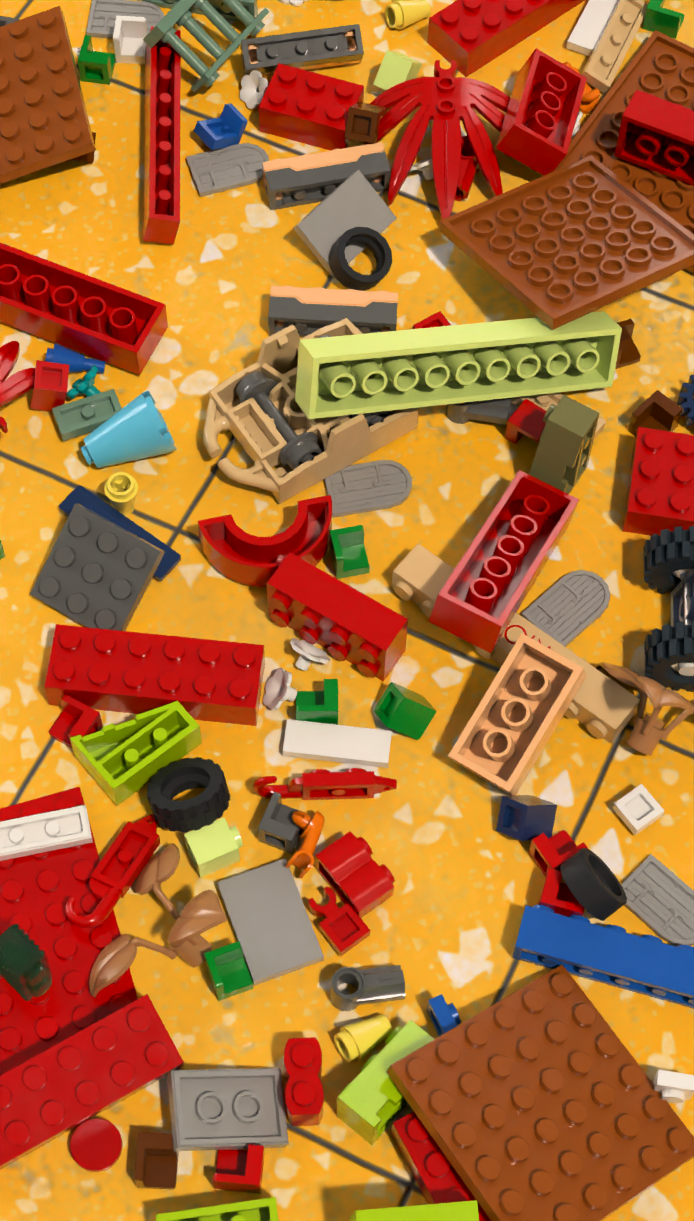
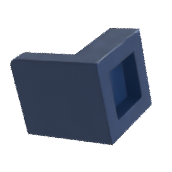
M532 795L502 796L496 831L521 841L532 840L542 833H545L549 839L552 837L557 804Z

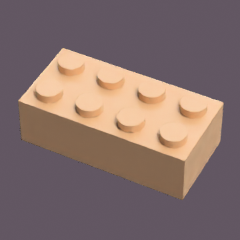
M521 633L448 756L455 763L511 796H516L587 677L584 668Z

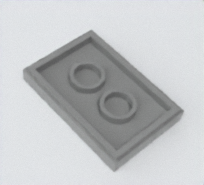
M358 169L295 225L293 229L333 277L334 275L329 263V254L332 246L347 230L354 227H368L381 234L397 217ZM350 243L345 248V258L348 264L366 246L359 243Z
M286 858L217 882V887L237 941L242 946L243 957L254 986L324 961V955L291 870L285 867L287 863Z
M280 1068L171 1070L167 1074L174 1152L248 1149V1144L261 1145L264 1148H284L289 1144Z

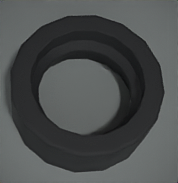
M354 227L347 230L332 246L329 254L330 268L334 277L343 286L358 291H365L375 287L388 274L392 264V251L387 240L379 232L368 227ZM350 243L362 244L373 253L377 267L372 274L362 275L349 266L345 258V248Z
M587 848L581 849L560 866L562 877L571 893L587 912L596 919L604 921L627 903L626 894L616 876L601 858Z

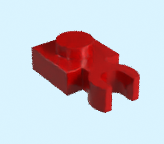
M326 887L324 888V896L329 900L328 904L320 906L313 898H310L308 905L310 911L315 916L324 918L319 923V930L338 954L342 956L370 936V929L349 903L339 908L336 905V894L331 888Z

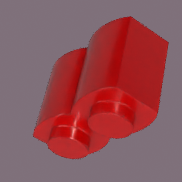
M349 831L316 854L314 865L327 884L337 893L344 905L349 903L359 917L362 918L393 896V883L395 879L384 864L379 866L371 858L373 852L367 841L361 836L356 838Z
M316 1037L289 1038L284 1049V1071L287 1081L285 1103L288 1121L292 1127L319 1125L324 1108V1092L320 1081L322 1075V1051Z

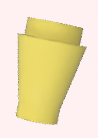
M394 0L385 9L386 21L389 27L398 30L428 18L431 14L430 5L427 0Z
M114 473L105 483V494L114 506V509L124 516H128L134 511L138 483L128 473Z
M380 1014L374 1018L341 1027L340 1032L334 1035V1042L345 1061H360L383 1039L389 1036L393 1030L387 1017L384 1014Z

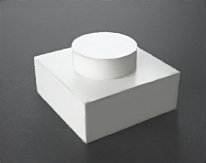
M642 784L616 801L612 808L634 835H637L661 818L665 811Z
M658 1069L653 1078L654 1090L659 1091L661 1099L666 1100L668 1103H683L684 1100H690L694 1094V1075Z

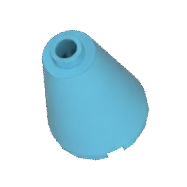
M149 390L142 392L84 438L85 445L81 447V450L89 465L95 463L97 468L167 454L177 450L161 412L154 405L156 402Z

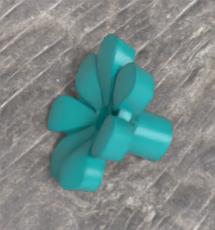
M96 365L90 368L89 372L84 375L83 380L78 379L73 383V388L67 392L66 396L72 400L78 395L85 394L89 397L101 393L93 385L96 373L98 372Z

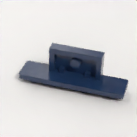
M81 485L77 486L59 505L60 512L69 517L75 503L81 504L165 551L153 575L158 581H162L181 561L179 553Z

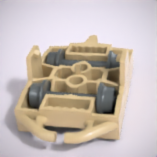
M345 318L320 328L302 339L363 333ZM290 325L265 338L262 341L256 363L232 375L215 388L209 390V403L203 432L204 445L209 455L215 458L222 453V449L217 442L218 434L222 430H226L227 433L231 431L255 464L250 468L244 469L235 466L229 458H223L219 461L218 467L230 479L271 491L279 503L286 501L416 429L418 424V408L308 419L295 401L299 341L302 339H300L294 325ZM282 462V467L276 470L272 469V467Z

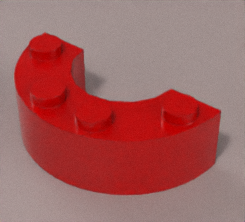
M331 495L298 501V514L293 524L284 532L272 537H257L244 532L236 525L231 514L199 520L198 530L201 547L210 563L228 578L250 586L267 587V582L289 552L315 567L322 560L329 547L330 530H332Z

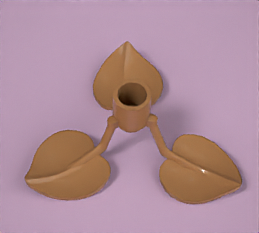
M606 662L598 663L596 669H605L619 681L635 687L640 693L641 698L638 712L633 721L636 725L626 741L635 750L651 756L660 738L666 740L669 733L688 715L694 714V700L689 702L677 692L666 689L657 681L642 676L629 668ZM648 697L654 709L652 714L646 713L644 715ZM663 706L685 709L665 729L662 728L665 722L658 718V715Z
M171 843L163 851L153 856L134 881V890L140 895H144L153 889L154 893L175 919L176 923L170 930L167 938L170 947L167 948L138 937L131 940L127 934L114 939L101 951L92 967L89 986L90 993L94 998H96L97 993L101 989L113 983L128 970L136 957L137 947L139 946L165 954L172 960L178 955L193 968L201 965L205 961L204 953L211 951L212 945L200 934L227 921V917L221 908L219 897L212 890H205L191 899L183 908L181 915L163 893L161 883L174 874L180 860L179 848L174 843Z

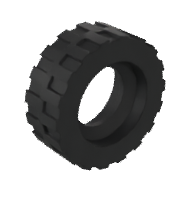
M195 757L193 759L184 758L181 761H174L169 763L170 765L162 767L150 779L151 782L147 785L148 793L146 794L156 822H159L162 828H168L169 831L188 832L190 830H199L206 825L209 826L214 823L229 807L230 793L223 770H221L220 765L213 763V760ZM193 788L205 789L194 798L183 801L172 800L183 791Z

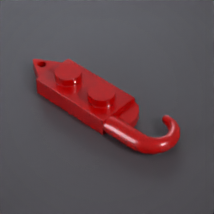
M351 768L345 772H330L326 769H316L310 773H302V777L292 779L289 784L267 785L275 783L277 778L275 776H265L255 780L252 785L257 795L271 799L274 792L280 793L282 799L374 798V794L397 789V780L376 776L374 771H366L362 768Z
M153 813L135 823L128 821L90 875L89 886L91 892L97 899L101 900L95 910L89 915H79L74 911L75 898H69L66 903L65 913L68 920L75 926L90 928L101 924L111 913L119 899L123 898L160 844V836L157 834V822L154 819Z

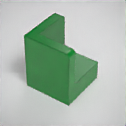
M650 0L646 9L643 29L651 32L657 30L676 39L685 15L663 8L665 0Z
M85 35L78 58L80 80L110 85L116 63L115 54L93 51L92 38L90 35Z
M363 525L330 530L329 551L336 579L369 573L370 566L364 546Z
M324 679V691H298L296 696V720L338 725V679Z
M393 682L389 684L373 710L386 727L416 740L421 738L437 712L424 696Z
M239 941L204 953L206 968L218 1001L253 989V982L244 961L243 950Z

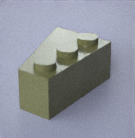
M563 395L557 405L551 404L543 418V422L546 424L540 435V442L529 475L570 494L588 467L599 412Z

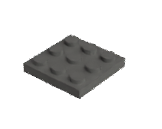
M75 503L30 594L86 627L126 631L165 551L87 507Z

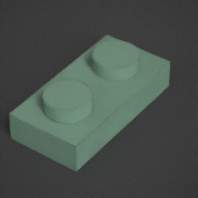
M111 389L52 408V413L62 440L65 441L93 432L122 408L115 390Z

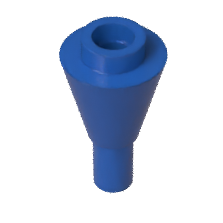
M57 343L54 344V349L47 348L45 361L69 365V373L89 371L93 365H96L98 368L97 373H104L105 361L85 358L84 355Z

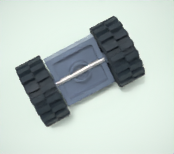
M679 526L674 527V531L671 532L668 529L661 530V535L653 534L650 536V540H646L645 547H643L644 581L648 583V587L652 590L657 588L658 593L670 592L671 625H663L662 630L656 628L652 630V635L648 634L645 637V677L657 681L665 688L671 687L673 691L686 689L687 692H694V526H689V529L686 530Z

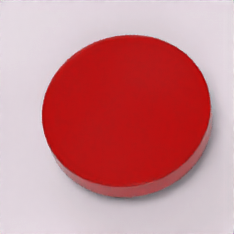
M90 1119L83 1122L76 1128L70 1141V1151L74 1161L79 1167L89 1172H102L111 1168L118 1161L123 1147L119 1130L114 1124L104 1119Z

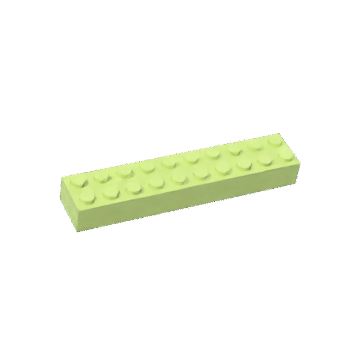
M605 311L590 312L554 330L537 317L302 339L299 341L295 401L308 419L612 387L622 328Z

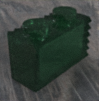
M13 924L0 935V974L28 1001L33 996L39 997L50 988L53 974L44 950H41L39 945H36L34 940H31L29 935L25 934L24 929H20L19 924Z

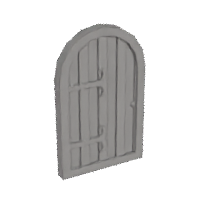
M92 0L86 35L113 39L116 15L145 17L147 32L149 33L151 26L155 27L163 19L164 13L160 7L145 1Z
M242 143L187 156L186 161L199 196L203 197L261 181L263 179V162L269 161V157L261 147L250 143Z
M378 460L349 465L324 479L327 490L326 495H331L333 518L401 505L409 497L412 490V477L409 471L402 464L392 460Z
M585 570L572 571L559 579L557 583L523 611L521 616L566 647L594 621L600 618L607 609L610 600L609 587L603 578L594 572Z
M650 854L621 884L627 898V903L624 906L669 944L674 946H693L694 891Z

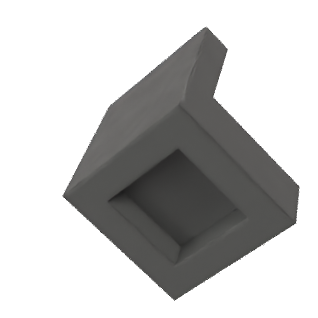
M274 792L258 827L259 842L292 854L303 829L292 820L293 813L299 810L283 805L280 793Z

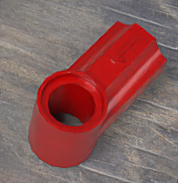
M467 136L461 137V163L455 201L459 202L462 199L468 198L475 174L480 169Z

